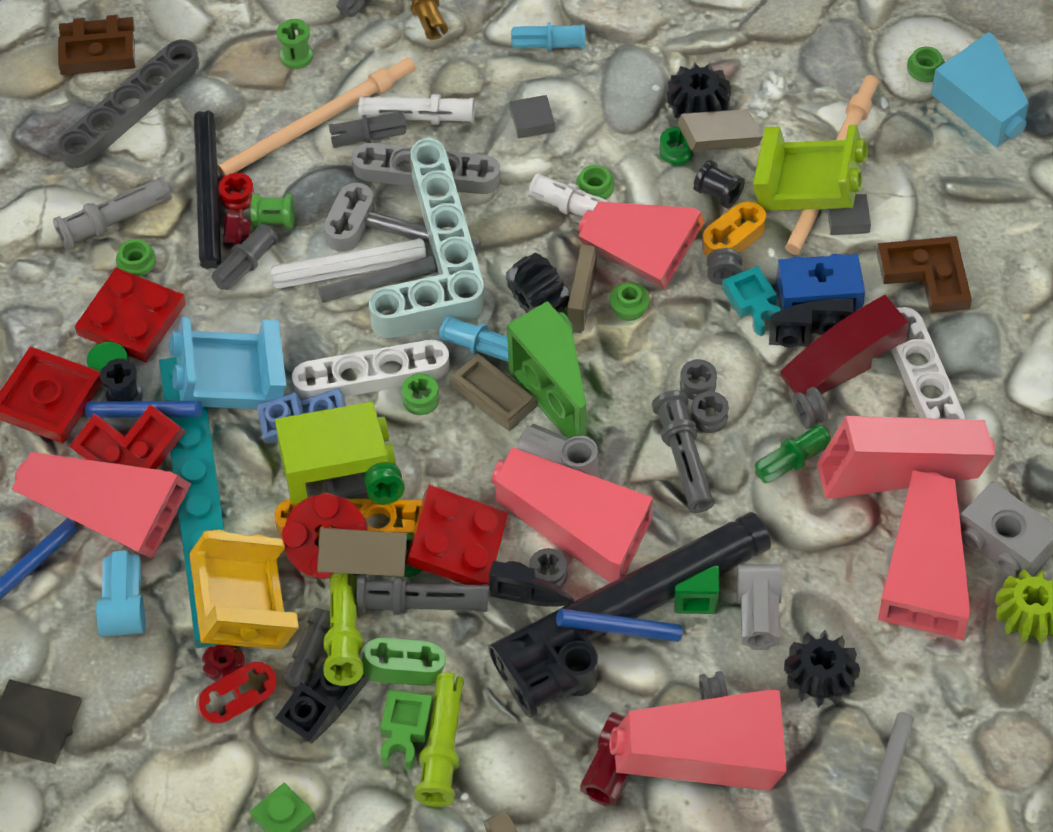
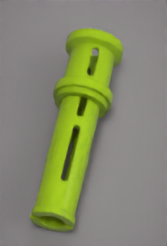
M334 573L329 579L330 630L324 637V650L328 654V658L323 665L324 676L329 682L339 686L354 684L363 675V663L359 658V653L363 648V637L356 627L357 578L354 574H351L348 585V573Z
M449 672L436 676L428 744L419 754V764L422 766L420 784L414 789V798L421 804L431 807L451 805L455 797V792L451 785L453 771L459 767V757L454 747L464 679L459 675L456 677V683L453 684L455 673Z

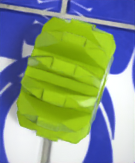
M1025 568L1019 573L1018 578L1009 575L1004 581L1003 588L996 595L997 611L995 615L997 622L1006 623V635L1015 632L1020 633L1022 644L1029 639V636H1034L1040 644L1046 641L1047 635L1053 636V580L1047 581L1044 579L1043 569L1036 574V577H1032Z

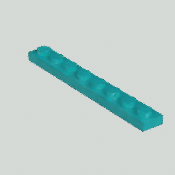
M177 357L159 360L164 401H180L179 389H173L172 383L173 368L177 364ZM203 407L200 417H168L186 431L171 450L173 473L191 483L178 509L193 631L197 648L218 644L201 643L189 553L205 531L224 530L208 408Z

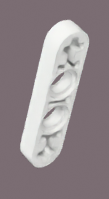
M897 308L908 322V329L910 328L909 341L891 349V352L919 418L940 419L939 411L943 410L942 416L944 419H965L964 412L922 317L911 308ZM912 353H919L928 359V363L923 366H915L909 363L906 357ZM932 385L939 388L943 394L941 397L931 399L925 397L920 389Z
M424 340L306 361L295 367L292 373L293 389L299 399L304 400L340 388L344 397L402 387L403 382L414 374H426L433 377L436 381L447 375L450 369L449 351L440 341ZM434 356L436 363L429 364L426 358ZM409 359H413L415 368L410 369ZM389 361L399 362L402 365L401 370L394 374L384 373L380 368ZM349 368H355L362 372L361 377L354 381L343 380L340 375ZM327 374H333L334 383H329ZM314 378L316 385L308 386L306 379Z

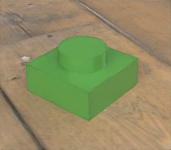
M285 782L250 810L251 818L264 832H301L315 820V815L311 808Z

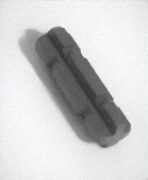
M321 608L311 610L307 620L309 625L303 629L292 655L294 661L289 663L284 674L287 685L297 688L301 682L305 685L309 683L312 676L310 671L316 667L324 647V637L330 630V611Z

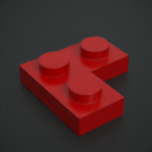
M150 404L126 436L94 413L69 447L85 460L157 470L186 431Z

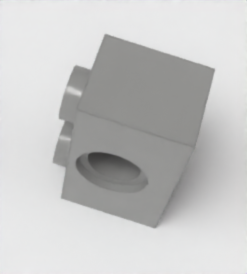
M993 481L961 513L960 526L963 544L971 551L980 552L994 562L997 568L1006 576L1010 575L1018 578L1019 573L1025 568L1033 577L1053 555V523ZM1000 533L1008 534L1012 536V538L1004 537L1000 535Z

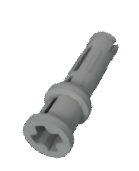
M158 177L143 186L132 189L98 205L87 203L83 205V210L63 219L60 216L53 218V225L64 248L71 250L74 248L75 243L93 235L100 237L107 231V227L155 205L171 200V191L164 178Z

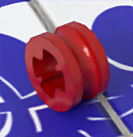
M237 172L224 176L218 186L222 205L226 209L238 212V209L244 211L250 208L252 195L255 194L252 179L244 173Z

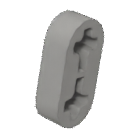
M355 182L344 186L339 192L324 224L325 238L330 248L336 251H348L356 247L360 242L366 229V217L370 211L374 212L375 208L373 192L369 186ZM357 199L363 200L358 201L354 209L351 210L350 203H355ZM346 223L348 224L349 231L344 230L341 235L336 234V232L340 233Z

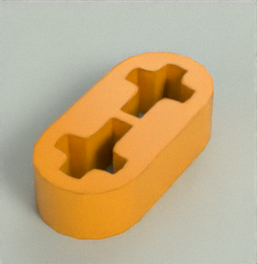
M741 202L710 224L704 230L702 250L706 258L712 251L720 248H730L740 253L759 239L764 233L766 224L764 208L756 202ZM741 219H743V220L746 221V222L743 223L742 225H741ZM726 239H727V245H725L724 243H722V242L725 241Z

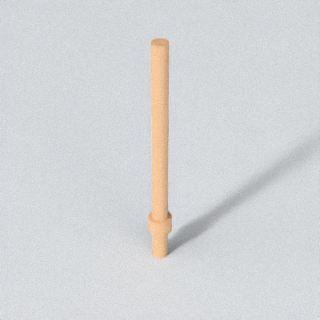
M407 57L386 70L384 68L378 69L368 75L367 81L217 165L219 172L223 177L230 173H236L359 103L360 96L369 97L375 93L381 95L393 88L394 82L415 71L414 62L411 58Z
M873 75L865 76L858 93L851 97L846 107V119L836 140H846L848 125H857L859 127L861 121L867 119L873 105L871 99L879 84L877 77ZM820 209L802 210L785 246L787 252L793 255L800 254Z

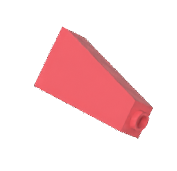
M846 416L816 464L825 499H834L909 488L913 470L936 472L944 477L955 479V482L977 479L995 456V443L989 435L985 420Z
M513 447L505 461H498L492 474L491 483L495 485L496 502L609 583L626 575L652 521L653 497Z
M30 452L27 460L23 461L18 467L15 474V483L11 490L153 559L191 483L170 471Z
M913 470L882 595L878 620L964 640L970 615V604L955 479L944 477L936 472Z
M770 689L629 711L619 726L613 728L610 736L609 748L610 753L615 755L616 773L770 791L787 772L780 690Z

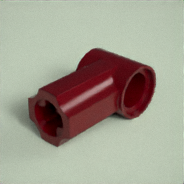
M615 712L609 715L604 724L598 741V751L580 784L581 792L585 793L590 800L603 806H616L631 774L616 773L615 755L610 753L611 732L614 727L619 726L625 717Z

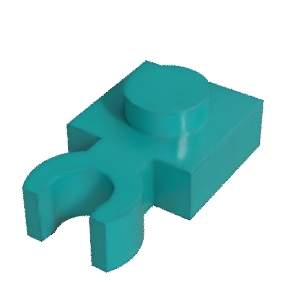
M759 266L723 279L722 290L739 317L743 318L751 314L754 332L758 336H763L765 334L763 320H771V315L781 309L776 306V292Z

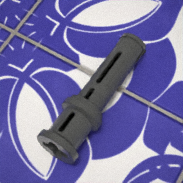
M679 390L664 392L658 395L651 404L654 413L659 415L663 427L660 433L662 441L672 449L688 502V509L692 513L707 511L714 506L715 501L712 498L694 441L697 437L698 429L696 423L689 418L686 408L689 403L687 394Z
M358 576L357 614H364L366 610H390L394 615H401V613H405V609L474 610L487 612L488 584L406 583V579L395 576L393 581L367 580L366 576Z

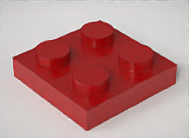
M115 268L75 324V330L78 336L98 344L103 342L118 343L126 350L128 356L146 363L186 305L185 296L180 292Z
M30 346L0 391V420L64 444L84 413L86 403L91 402L102 385L101 372Z
M429 484L424 492L405 564L464 585L488 584L489 587V572L493 560L496 561L508 512Z

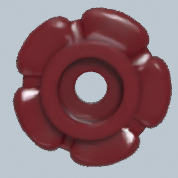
M238 209V212L227 211L224 221L223 242L235 245L240 244L241 240L245 241L249 237L250 218L243 217L242 209Z
M219 644L215 647L210 646L202 656V662L205 664L203 671L207 677L216 682L245 665L244 653L241 650H237L236 646ZM225 658L227 662L221 664L219 660Z

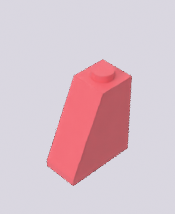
M598 202L593 211L588 210L583 215L578 226V231H580L578 236L582 244L595 246L597 253L665 290L702 228L704 219L701 211L689 207Z

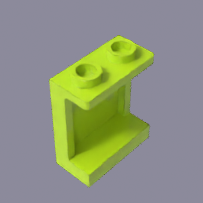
M848 125L846 140L785 142L780 126L765 127L753 181L759 205L765 211L853 208L855 194L862 190L861 162H866L868 156L867 141L860 138L857 125Z
M373 401L275 419L279 451L291 505L298 504L307 498L305 483L363 473L371 466L382 462L396 465L392 443L384 444V442L389 441L385 416L377 418Z

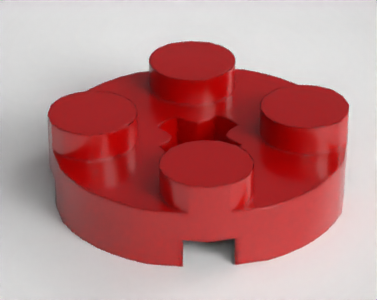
M330 493L311 496L297 504L288 515L282 530L285 552L291 563L307 576L323 580L330 579L334 573L317 572L319 549L315 543L319 537L316 533L317 529L321 526L323 528L334 526L335 529L368 531L367 521L362 512L346 498Z

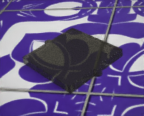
M9 679L0 699V750L56 764L67 736L69 737L73 734L71 726L82 703L81 697Z

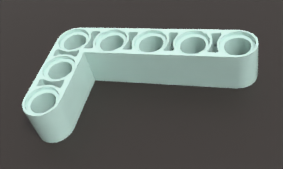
M432 138L421 139L412 146L411 169L414 187L439 275L382 287L371 294L369 299L371 328L380 337L393 338L439 328L447 316H452L464 322L471 321L477 318L484 308L483 279L446 150L442 143ZM432 162V163H434V164L425 165V164H423V163ZM435 194L444 195L442 197H432ZM443 227H451V228H454V229H452V230H446V231H445V230H441V228H443ZM452 260H461V261H463V262L460 263V264L450 263V261H452ZM463 293H469L473 296L469 298H462L458 295ZM423 302L434 303V305L426 307L421 306L419 304ZM385 310L395 311V313L391 315L380 314L382 311Z

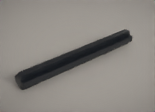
M207 110L205 112L198 111L194 115L198 249L200 266L204 269H216L221 265L216 127L213 112Z

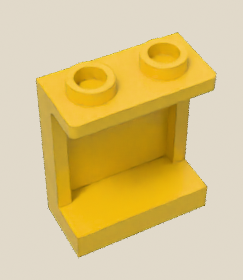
M224 530L205 531L189 553L201 643L282 650L299 626L297 613L284 612L277 568V559L285 549L282 539L270 538L262 534H234Z

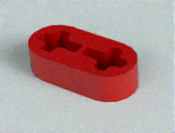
M255 661L235 670L207 686L199 693L196 699L198 715L210 724H221L229 721L273 694L277 681L275 672L269 665ZM252 670L255 675L262 673L265 675L267 681L262 684L264 692L261 694L256 689L249 690L244 694L240 693L238 687L249 680L248 671ZM230 691L232 692L235 699L223 706L225 711L223 716H220L217 711L211 713L207 711L205 705L211 702L209 697L211 692H214L217 697L223 696Z

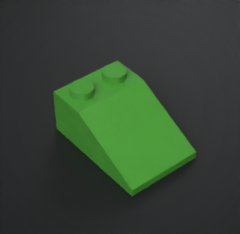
M547 301L507 324L509 373L520 386L537 398V406L563 436L568 438L579 435L587 436L586 400L573 338V326L563 312L558 313Z

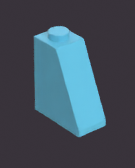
M990 32L986 33L935 69L931 95L995 147L1000 146L1009 138H1017L1023 132L1027 124L1025 119L1029 102L993 34Z

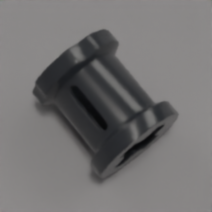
M709 160L696 174L693 190L700 194L708 193L720 200L721 206L729 209L742 194L745 179L739 175L733 177L718 169L717 163Z
M126 359L111 360L101 369L100 378L102 385L107 388L105 395L107 401H142V389L136 382L138 377L136 367Z

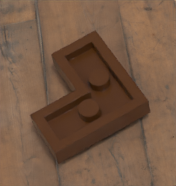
M957 236L878 243L877 257L883 284L923 281L930 313L970 309L972 298Z

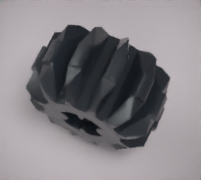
M694 61L691 69L680 66L677 75H671L668 82L667 103L668 107L673 109L672 112L675 118H680L681 114L727 111L730 106V81L725 79L723 70L713 71L711 63L705 67H699Z
M535 252L528 257L525 256L513 264V267L506 272L508 288L512 291L513 298L517 300L520 308H523L526 313L547 301L558 313L563 312V309L568 306L570 299L569 289L564 285L563 278L560 277L556 268L542 255Z
M826 630L820 634V639H815L807 632L803 636L802 643L793 642L789 649V656L784 662V671L788 675L787 685L789 690L799 689L798 697L801 702L810 696L814 697L818 708L823 705L824 698H828L837 706L841 701L842 694L851 695L855 688L854 681L859 678L860 673L859 663L855 662L857 657L855 648H844L845 640L843 635L834 641L829 640Z

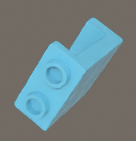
M181 317L178 331L171 332L170 355L177 357V364L173 368L172 383L173 389H179L180 401H200L202 407L257 409L259 404L283 397L286 389V378L279 320L263 319L258 334L191 331L190 317Z

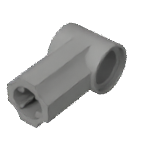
M536 424L527 425L520 435L517 449L600 478L597 445L591 438L582 435L568 438Z
M737 565V603H741L742 645H747L752 650H768L772 646L779 645V603L782 600L781 565Z

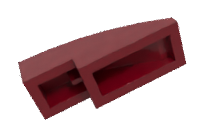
M883 295L855 311L818 337L780 371V376L794 394L800 392L805 395L806 390L811 387L817 388L823 394L871 369L873 358L906 342L908 322L889 298Z

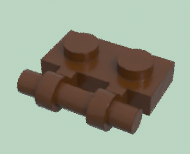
M118 14L107 15L106 19L86 21L85 17L73 18V22L59 23L58 66L60 74L67 75L136 68L135 39L133 34L135 32L134 18H119Z

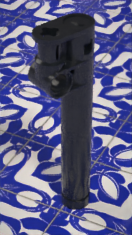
M748 512L736 518L735 522H729L560 609L636 619L675 599V586L713 566H719V575L737 567L738 564L749 561L752 556L756 557L770 550L771 540L761 519L755 513ZM558 609L490 644L488 650L496 670L527 717L532 718L537 715V707L556 697L564 699L570 695L584 696L595 689L598 683V655L591 642L607 634L606 632L560 627L556 623ZM576 665L587 668L580 672L570 670L571 667Z

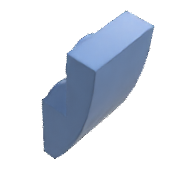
M340 388L304 400H300L296 393H292L257 405L264 441L266 443H278L275 419L346 406L345 397Z

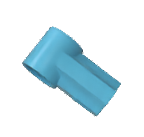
M127 550L112 551L109 556L103 558L102 598H98L96 603L97 628L100 637L145 633V607L141 595V560L139 555L131 554Z

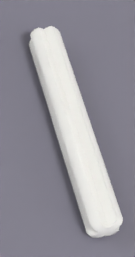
M419 238L274 265L271 267V276L274 287L280 289L386 269L427 257V252L423 239Z

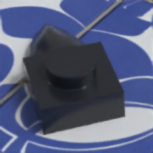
M493 560L489 572L490 597L544 607L566 606L575 600L552 583L536 578L534 568H529L516 561L504 563Z

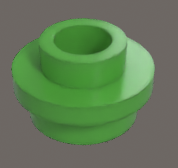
M928 46L920 47L908 58L907 71L911 77L918 81L933 82L935 69L944 64L945 61L937 49Z
M600 165L587 166L576 179V185L579 186L580 190L603 199L609 198L614 191L612 175L605 167Z
M131 239L124 242L116 255L118 269L136 276H143L149 273L156 263L153 248L140 239Z
M633 282L617 285L610 293V307L623 320H636L649 307V293L640 284Z

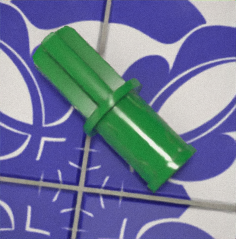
M818 424L793 440L785 439L781 442L780 448L755 463L757 478H760L763 483H770L793 468L800 470L805 466V461L826 449L831 441L829 433L823 426Z

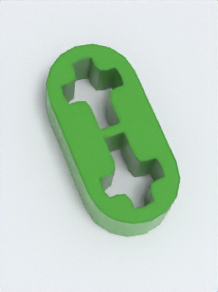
M374 638L365 645L361 661L363 663L364 675L372 681L426 686L436 683V676L443 672L446 656L441 647L432 642ZM377 656L383 657L385 664L379 663ZM422 660H426L429 667L423 666Z

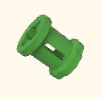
M289 19L281 23L276 31L277 39L282 43L280 50L282 64L291 69L306 67L313 59V50L308 44L310 38L309 26L299 19ZM293 52H294V55H295V58H294V59L292 58V55H291V53H293Z
M253 194L251 201L253 229H256L259 224L284 225L286 229H293L295 222L293 194H286L284 198H262L260 194ZM266 210H279L280 212H266Z

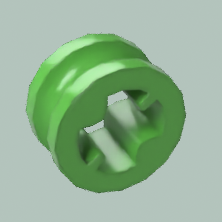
M414 374L403 382V405L408 412L414 415H427L437 408L439 390L435 379L426 374ZM419 390L427 391L428 396L425 397L422 394V399L414 398L413 393L416 392L419 395Z

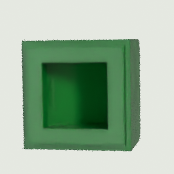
M713 566L675 586L674 613L715 614L718 612L719 566Z

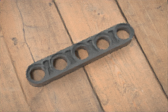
M185 39L172 41L62 134L58 141L62 162L71 168H80L88 165L187 80L199 68L200 62L196 45ZM178 54L191 55V58L186 62L179 63L172 60ZM152 76H163L166 78L164 82L158 85H150L146 82ZM128 98L139 100V103L134 107L126 108L120 105L122 101ZM100 121H110L113 123L107 130L101 131L93 128ZM73 144L86 145L84 151L71 154L67 152V149Z

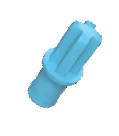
M547 22V26L513 27L511 30V44L515 49L548 48V52H551L552 48L585 49V24L560 26L551 25V22Z
M447 316L443 320L439 331L441 341H447L470 349L473 355L483 353L508 362L507 336L488 330V326L485 324L476 326L455 319L452 316Z

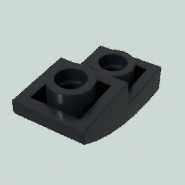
M853 299L811 301L794 305L772 314L769 345H781L787 348L797 346L808 347L811 334H824L853 313Z
M324 661L307 685L302 682L299 684L275 719L312 744L339 718L368 682L369 678L364 673L361 679L354 684L347 686L335 685L324 676Z

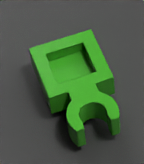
M396 690L388 691L380 726L381 737L389 738L381 747L380 753L383 766L388 767L392 754L402 752L405 754V769L411 770L414 767L416 757L412 742L425 743L433 708L432 696Z

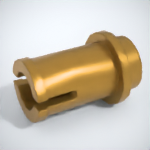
M411 0V12L419 18L427 39L436 40L442 37L437 27H440L442 34L445 35L447 33L448 26L438 9L439 0Z

